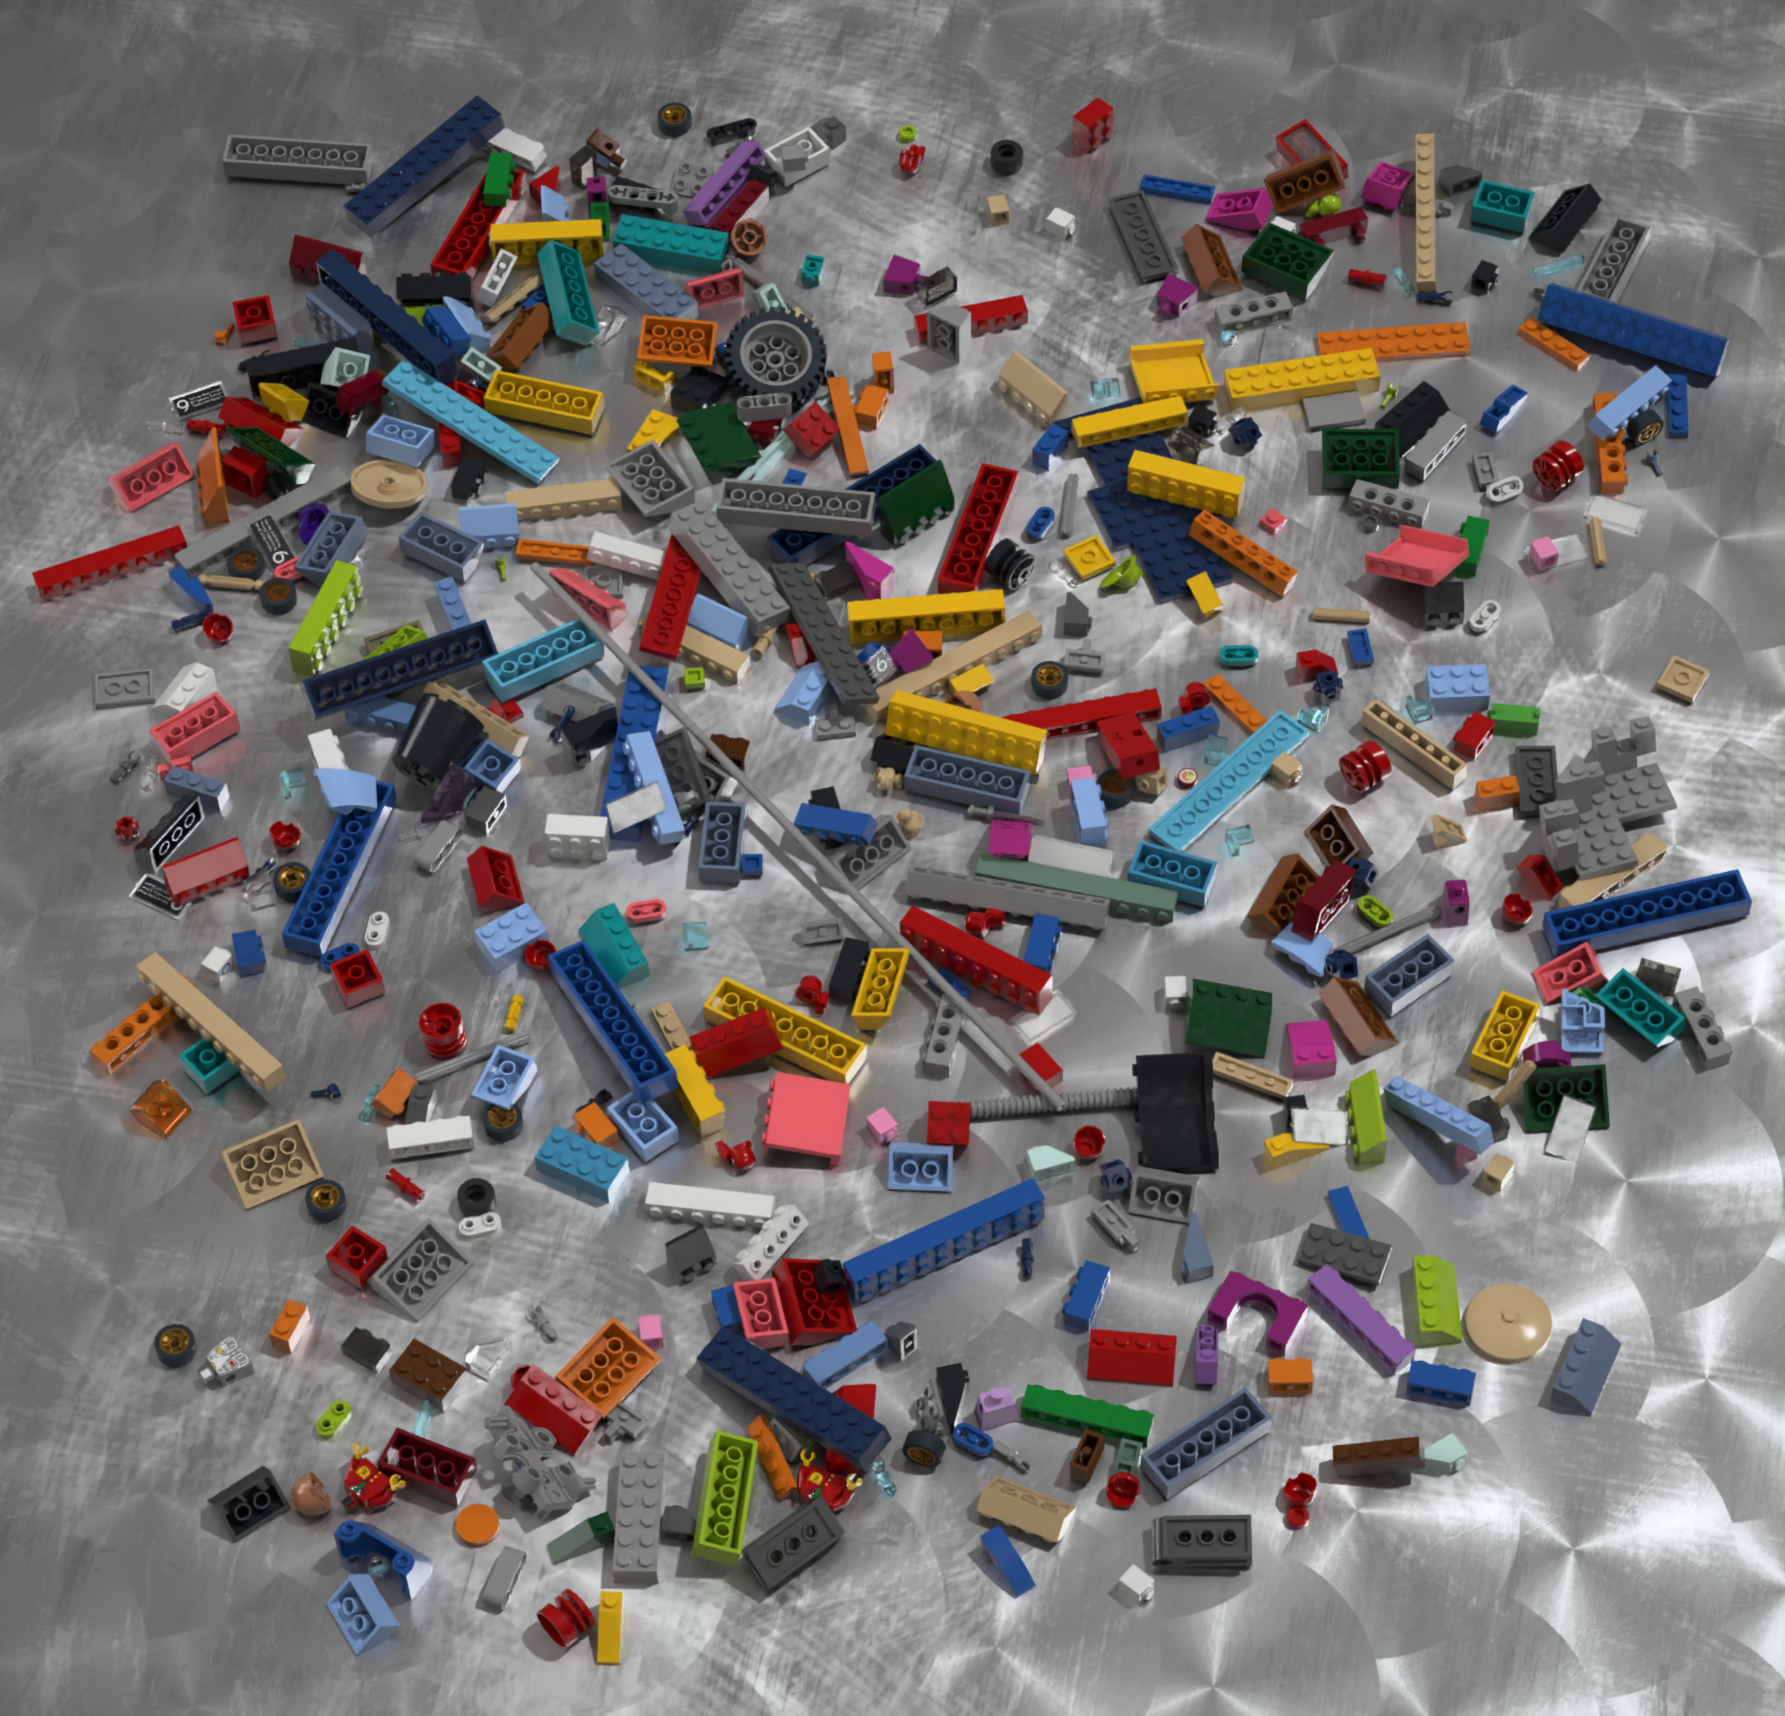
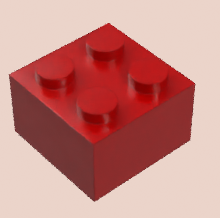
M1097 97L1073 116L1072 142L1086 152H1089L1093 148H1097L1106 138H1110L1113 134L1114 108Z
M269 295L232 302L241 344L278 337Z
M816 401L783 429L785 434L807 459L841 430Z
M234 445L221 460L225 483L257 500L266 490L263 483L266 480V476H268L266 462L261 457L249 453L246 449H241Z
M368 949L330 964L332 978L347 1008L386 993L383 978Z
M928 1101L926 1143L968 1146L971 1103Z
M353 1225L326 1255L328 1268L360 1289H363L367 1284L366 1280L388 1258L385 1245Z

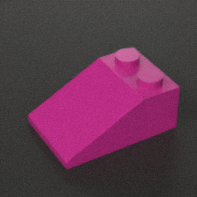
M1380 161L1366 178L1361 198L1370 204L1376 203L1382 205L1385 209L1395 210L1403 199V195L1406 193L1415 173Z
M1265 188L1217 193L1206 216V220L1245 231L1263 229L1273 202Z
M847 541L845 543L846 568L865 598L868 600L889 599L895 592L894 568Z
M992 819L989 852L993 853V856L1003 857L1005 854H1013L1015 858H1025V855H1029L1032 822Z
M1328 1021L1286 1023L1294 1078L1335 1075L1337 1060Z

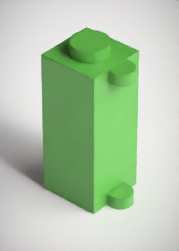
M1492 703L1491 711L1487 710V717L1496 721L1494 731L1537 735L1540 707Z

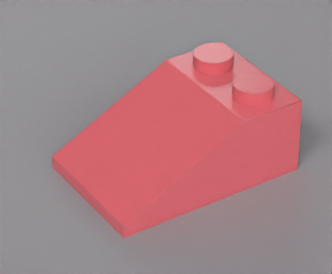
M1588 942L1533 970L1548 1004L1561 1001L1562 988L1572 992L1578 987L1590 989L1594 993L1609 982L1596 952Z

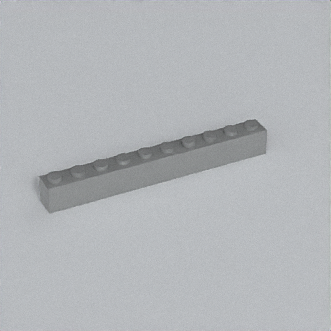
M339 467L329 470L275 501L245 515L236 522L230 523L210 536L174 554L177 568L183 566L190 579L199 576L227 561L229 554L236 548L242 546L253 547L259 543L250 524L271 515L279 531H282L298 522L299 514L304 508L312 507L317 503L328 506L351 494V482Z
M912 865L908 871L905 894L911 895L913 898L925 897L930 898L934 902H941L943 900L953 905L966 904L974 909H981L982 907L1010 912L1014 916L1029 915L1032 919H1034L1035 913L1059 917V923L1063 921L1069 922L1072 926L1086 925L1094 930L1105 928L1110 906V899Z

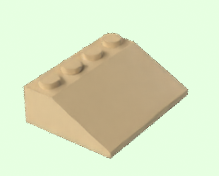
M300 1119L220 1153L246 1210L324 1177Z

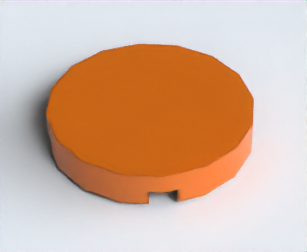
M485 1504L467 1506L459 1513L455 1523L459 1538L464 1543L477 1547L493 1541L500 1528L497 1513L493 1508Z

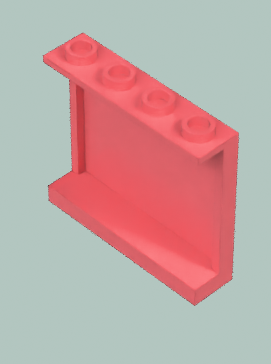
M1400 525V537L1380 554L1373 552L1365 554V567L1368 573L1434 587L1469 557L1468 539Z
M776 1072L775 1080L771 1079L769 1091L773 1093L772 1097H768L766 1106L770 1113L765 1115L763 1126L767 1127V1133L763 1132L761 1145H765L764 1154H767L769 1147L830 1158V1165L838 1166L841 1156L850 1084Z

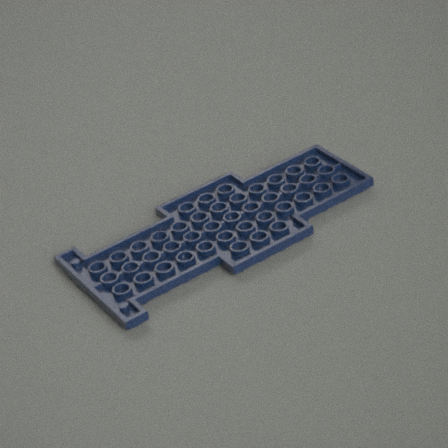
M1141 397L1054 421V425L1067 430L1068 438L1073 437L1072 419L1143 404ZM1160 431L1084 447L1103 487L1087 491L1089 501L1114 552L1133 547L1160 604L1193 595L1186 580L1206 571L1214 588L1233 583V578L1223 558L1189 536L1193 520L1203 510L1127 491L1128 465L1134 450L1173 459ZM1193 460V461L1186 462V463H1190V464L1196 465V463H1195L1194 460ZM1210 513L1222 521V515Z

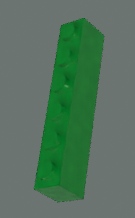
M1028 1384L1021 1405V1417L1083 1432L1088 1429L1105 1437L1120 1441L1122 1438L1141 1442L1145 1447L1148 1446L1154 1425V1414L1146 1410L1138 1411L1130 1409L1125 1405L1117 1406L1109 1404L1104 1400L1096 1401L1088 1399L1083 1395H1071L1062 1390L1046 1389L1041 1385Z

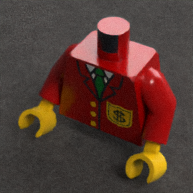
M356 1442L353 1445L355 1455H352L344 1478V1488L348 1496L341 1501V1504L348 1511H351L357 1504L365 1511L387 1506L397 1494V1489H403L406 1486L405 1481L400 1480L398 1482L401 1475L395 1474L388 1478L366 1457L363 1459L362 1455H366L369 1452V1447L364 1446L360 1452L361 1442Z
M807 1449L801 1452V1459L804 1462L800 1464L797 1475V1492L800 1495V1502L805 1504L814 1497L822 1495L832 1512L846 1507L855 1493L854 1488L862 1485V1479L858 1478L854 1484L853 1478L856 1474H849L847 1479L844 1480L814 1463L811 1466L810 1462L815 1460L816 1454L812 1452L811 1458L807 1459L805 1456Z

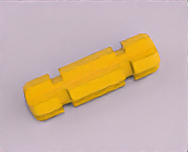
M515 994L512 996V1003L510 1004L507 1020L504 1025L507 1032H514L516 1030V1023L518 1022L524 1001L521 995Z

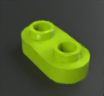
M1365 895L1358 900V912L1375 926L1383 928L1392 924L1393 912L1375 897Z
M337 1400L330 1405L316 1423L319 1437L331 1439L337 1435L351 1418L350 1404L344 1400ZM325 1424H330L329 1427H323Z

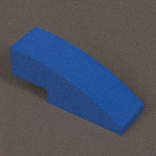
M1515 385L1510 386L1494 399L1493 405L1483 412L1480 425L1494 433L1498 432L1520 408L1529 393Z
M183 566L168 571L172 586L187 603L199 611L205 610L208 615L214 612L213 604L197 576L190 579Z
M999 1525L980 1536L982 1547L991 1557L994 1567L1017 1598L1036 1587L1024 1562Z

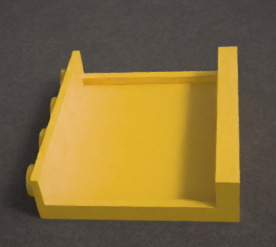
M1203 339L1130 346L1128 361L1143 404L1176 396H1182L1184 402L1218 398L1219 383L1214 384L1203 353Z

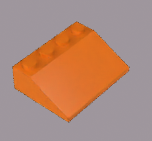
M643 315L637 360L712 367L717 341L718 322Z
M215 427L211 429L198 454L199 462L196 463L197 474H200V477H197L198 488H202V492H199L200 503H203V506L200 507L201 518H205L207 525L230 522L226 483L221 464L222 454Z
M612 1317L555 1376V1380L603 1414L602 1419H605L655 1367L661 1358L618 1320Z

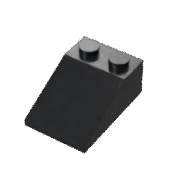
M698 366L682 377L670 392L671 407L684 413H689L693 410L715 406L729 386V379Z
M615 706L561 728L563 751L573 769L591 762L616 736L618 719Z

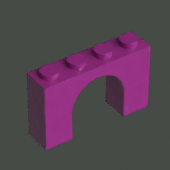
M1230 1270L1208 1309L1207 1321L1227 1329L1240 1307L1248 1303L1264 1304L1276 1316V1320L1266 1336L1265 1347L1285 1355L1307 1316L1308 1305L1301 1299H1294L1280 1290H1274L1260 1281L1251 1280L1242 1273Z

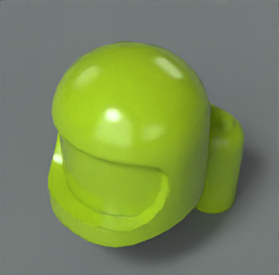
M1331 193L1324 196L1320 201L1318 199L1310 201L1306 205V210L1308 211L1305 215L1307 218H1312L1318 213L1324 217L1336 214L1342 207V201L1339 196Z

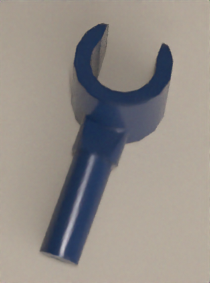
M330 1084L324 1090L311 1091V1097L327 1094L333 1100L341 1097L340 1090L336 1084Z

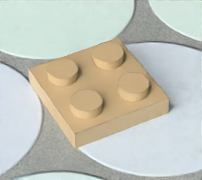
M1674 655L1658 680L1656 687L1692 703L1708 678L1710 671Z

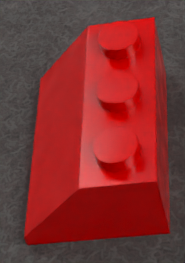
M480 846L467 858L480 908L496 912L518 907L525 903L512 855Z

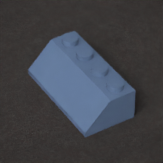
M329 511L294 565V569L316 585L322 586L336 560L349 564L369 533L362 517Z
M421 511L399 536L401 552L464 583L475 571L484 547L483 541Z
M1584 1318L1582 1319L1553 1386L1551 1401L1592 1416L1621 1347V1343L1603 1325Z

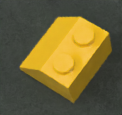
M259 383L258 387L263 404L268 406L271 412L282 415V419L287 422L302 421L309 400L284 384Z

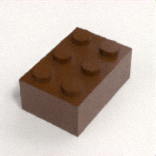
M415 1338L389 1370L391 1383L445 1413L469 1381L466 1367Z

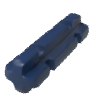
M204 610L198 612V614L195 613L183 617L181 620L171 621L172 630L178 631L182 627L187 628L199 624L200 621L202 623L206 616H208V613Z

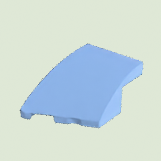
M321 768L313 771V775L318 777L322 785L320 789L326 798L330 810L348 815L355 807L372 813L377 809L376 776L346 769Z
M1290 923L1271 942L1273 948L1287 953L1290 960L1306 966L1307 972L1322 978L1324 975L1323 969L1325 963H1327L1326 955L1331 953L1333 944L1323 933H1320L1311 942L1291 932L1293 923Z
M1562 988L1561 1049L1570 1052V1054H1603L1604 1007L1591 1003L1588 999L1582 996L1579 997Z

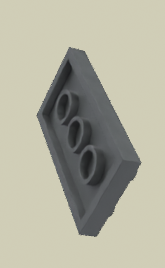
M682 727L655 740L654 744L672 795L677 792L688 793L691 790L699 794L700 801L691 805V809L687 812L706 804V802H711L712 798L687 729Z
M1515 746L1516 774L1520 788V816L1540 815L1539 805L1554 802L1557 799L1556 780L1558 779L1555 746Z
M1310 1223L1297 1261L1300 1264L1318 1269L1328 1264L1332 1269H1336L1340 1275L1379 1286L1392 1251V1245Z

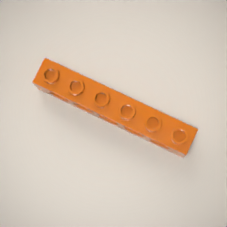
M1594 393L1593 417L1617 397V393ZM1619 428V432L1613 438L1608 437L1604 441L1595 434L1600 494H1623L1624 486L1628 485V474H1624L1627 468V461L1623 459V456H1625V445H1622L1624 430Z
M1203 510L1193 520L1189 536L1281 597L1294 586L1298 574L1297 570L1220 519Z
M187 979L194 987L197 988V986L194 983ZM153 994L133 1014L127 1016L119 1026L109 1031L104 1039L93 1045L90 1050L92 1061L108 1075H111L178 1016L172 1006L168 1007L159 995L155 996Z

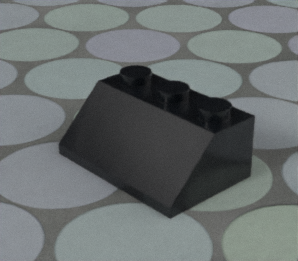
M319 381L308 382L304 398L309 400V404L302 419L348 437L362 419L366 404L356 408L355 417L349 419V412L347 411L341 415L340 409L342 406L336 404L337 388L320 384Z
M261 1466L207 1500L216 1518L234 1542L290 1508L271 1470L265 1466Z

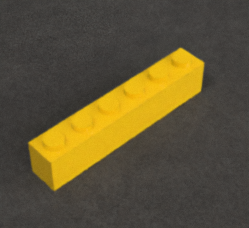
M1182 396L1169 397L1163 400L1072 419V434L1077 448H1083L1187 425L1188 412Z

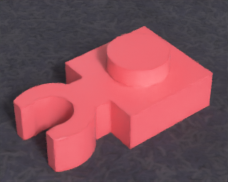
M190 755L170 760L171 764L169 765L162 764L157 767L161 780L165 779L172 765L194 772Z

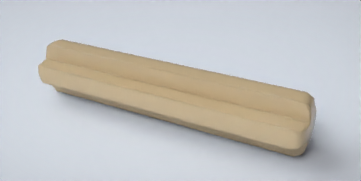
M1594 516L1589 522L1596 565L1604 566L1607 563L1602 523L1600 518Z
M1329 608L1313 609V619L1369 623L1371 618L1369 611Z
M1526 1060L1494 1097L1491 1103L1495 1108L1501 1109L1534 1072L1537 1066L1533 1061Z

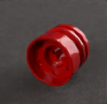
M1558 440L1533 461L1532 468L1536 478L1544 487L1551 491H1559L1583 471L1584 463L1580 453L1574 446L1566 441Z
M1367 740L1359 745L1355 751L1352 750L1339 759V767L1344 779L1358 793L1365 792L1373 787L1375 782H1381L1390 776L1392 772L1391 763L1386 753L1372 740Z
M436 1003L430 1005L422 1012L419 1018V1026L426 1050L431 1055L438 1058H448L462 1051L467 1042V1035L460 1011L454 1005Z
M568 1588L561 1593V1596L558 1595L554 1598L556 1606L548 1603L536 1613L545 1632L563 1649H566L578 1639L576 1631L584 1634L587 1632V1628L590 1629L596 1624L592 1613L584 1601Z

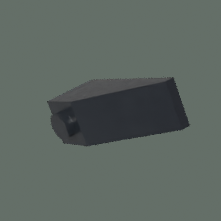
M962 1363L936 1368V1379L950 1434H953V1429L958 1423L966 1394V1383H969L968 1372L963 1370Z

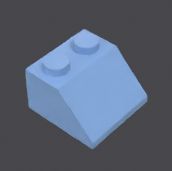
M541 186L543 222L569 221V218H566V215H569V206L565 204L564 196L546 186Z

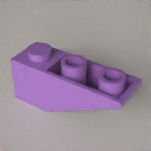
M1211 1325L1197 1326L1195 1383L1217 1384L1219 1327Z

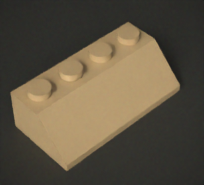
M1014 350L999 373L1000 389L1003 392H1007L1015 402L1023 405L1029 413L1035 415L1042 424H1046L1048 427L1054 424V421L1066 418L1067 391Z
M997 1475L983 1486L976 1511L981 1512L987 1518H997L1002 1520V1523L1007 1526H1017L1022 1528V1531L1027 1534L1042 1536V1539L1047 1542H1058L1063 1537L1076 1510V1507Z

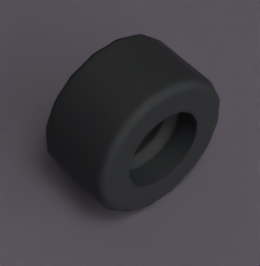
M1013 140L996 142L990 152L992 168L996 172L1005 175L1019 171L1023 164V149L1020 144Z
M472 1178L460 1185L457 1191V1200L463 1215L471 1217L493 1212L496 1207V1196L493 1186L487 1180ZM475 1195H481L485 1197L482 1201L479 1202L469 1201V1199Z

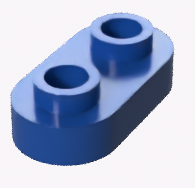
M1041 507L1035 512L1026 526V534L1029 538L1038 540L1045 536L1055 520L1053 509Z
M347 943L324 953L321 957L322 968L327 972H331V963L360 952L359 947L354 943Z
M960 1423L953 1429V1440L959 1446L981 1457L987 1456L992 1452L993 1439L983 1431L968 1423ZM961 1435H966V1436H968V1437H967V1438H961L960 1436H961ZM984 1445L986 1448L981 1449L979 1446Z

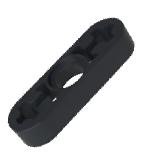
M746 118L710 128L706 133L707 142L710 145L716 146L746 138L747 136H753L757 133V122L752 118ZM729 130L737 131L734 134L727 133Z

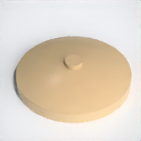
M388 459L375 460L362 464L353 471L350 487L352 493L360 501L371 506L391 509L403 508L419 502L427 492V478L417 467H411L407 464Z
M1497 1284L1483 1289L1472 1299L1466 1312L1465 1328L1472 1345L1484 1356L1498 1362L1519 1363L1535 1357L1545 1348L1551 1335L1552 1318L1546 1303L1532 1290L1516 1284Z

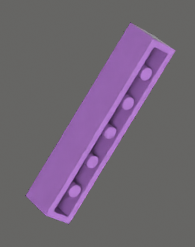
M743 141L682 210L690 225H707L747 179L750 166L760 164L764 159V151L758 141Z
M1326 1264L1308 1278L1307 1290L1395 1375L1414 1360L1416 1349L1412 1342L1405 1340L1400 1335L1399 1330L1385 1320L1382 1313L1375 1311L1370 1306L1369 1301L1356 1292L1352 1284L1346 1283L1341 1278L1336 1269H1332Z

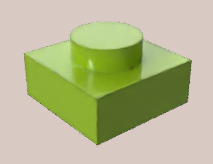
M703 667L684 669L686 689L705 687Z

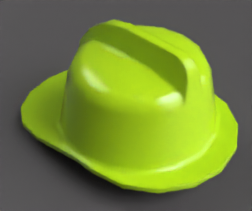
M1130 555L1120 566L1110 572L1102 580L1100 587L1105 588L1112 584L1121 588L1133 586L1143 575L1142 570L1135 562L1136 555Z

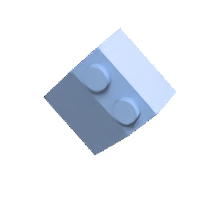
M497 1045L472 1091L471 1097L509 1110L530 1086L537 1072L535 1058Z

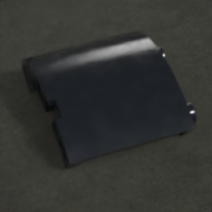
M1211 1052L1136 1055V1064H1132L1133 1077L1136 1076L1138 1110H1134V1121L1139 1123L1141 1152H1138V1165L1142 1164V1167L1163 1171L1219 1169L1217 1133L1214 1126L1215 1108L1212 1095L1213 1061Z

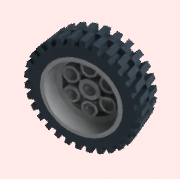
M770 307L769 312H766L765 308H760L759 315L754 310L750 312L749 319L746 315L742 317L741 324L737 322L734 325V330L731 329L724 356L726 379H729L730 388L734 387V393L737 396L742 393L741 397L787 393L791 396V410L795 409L797 402L800 406L805 404V399L810 400L813 397V392L816 393L819 390V384H822L827 360L826 344H823V335L819 336L820 330L817 326L813 328V322L810 319L804 322L805 315L800 313L799 317H796L795 310L791 309L788 314L785 313L786 308L784 307L780 308V312H775V307ZM773 344H779L780 347H774ZM760 350V351H763L764 353H763V354H757L755 351ZM788 354H794L796 357L791 358ZM771 361H778L779 364H772ZM759 367V368H761L762 370H761V371H756V370H754V368ZM793 371L794 374L789 375L786 372ZM769 378H776L777 381H770Z

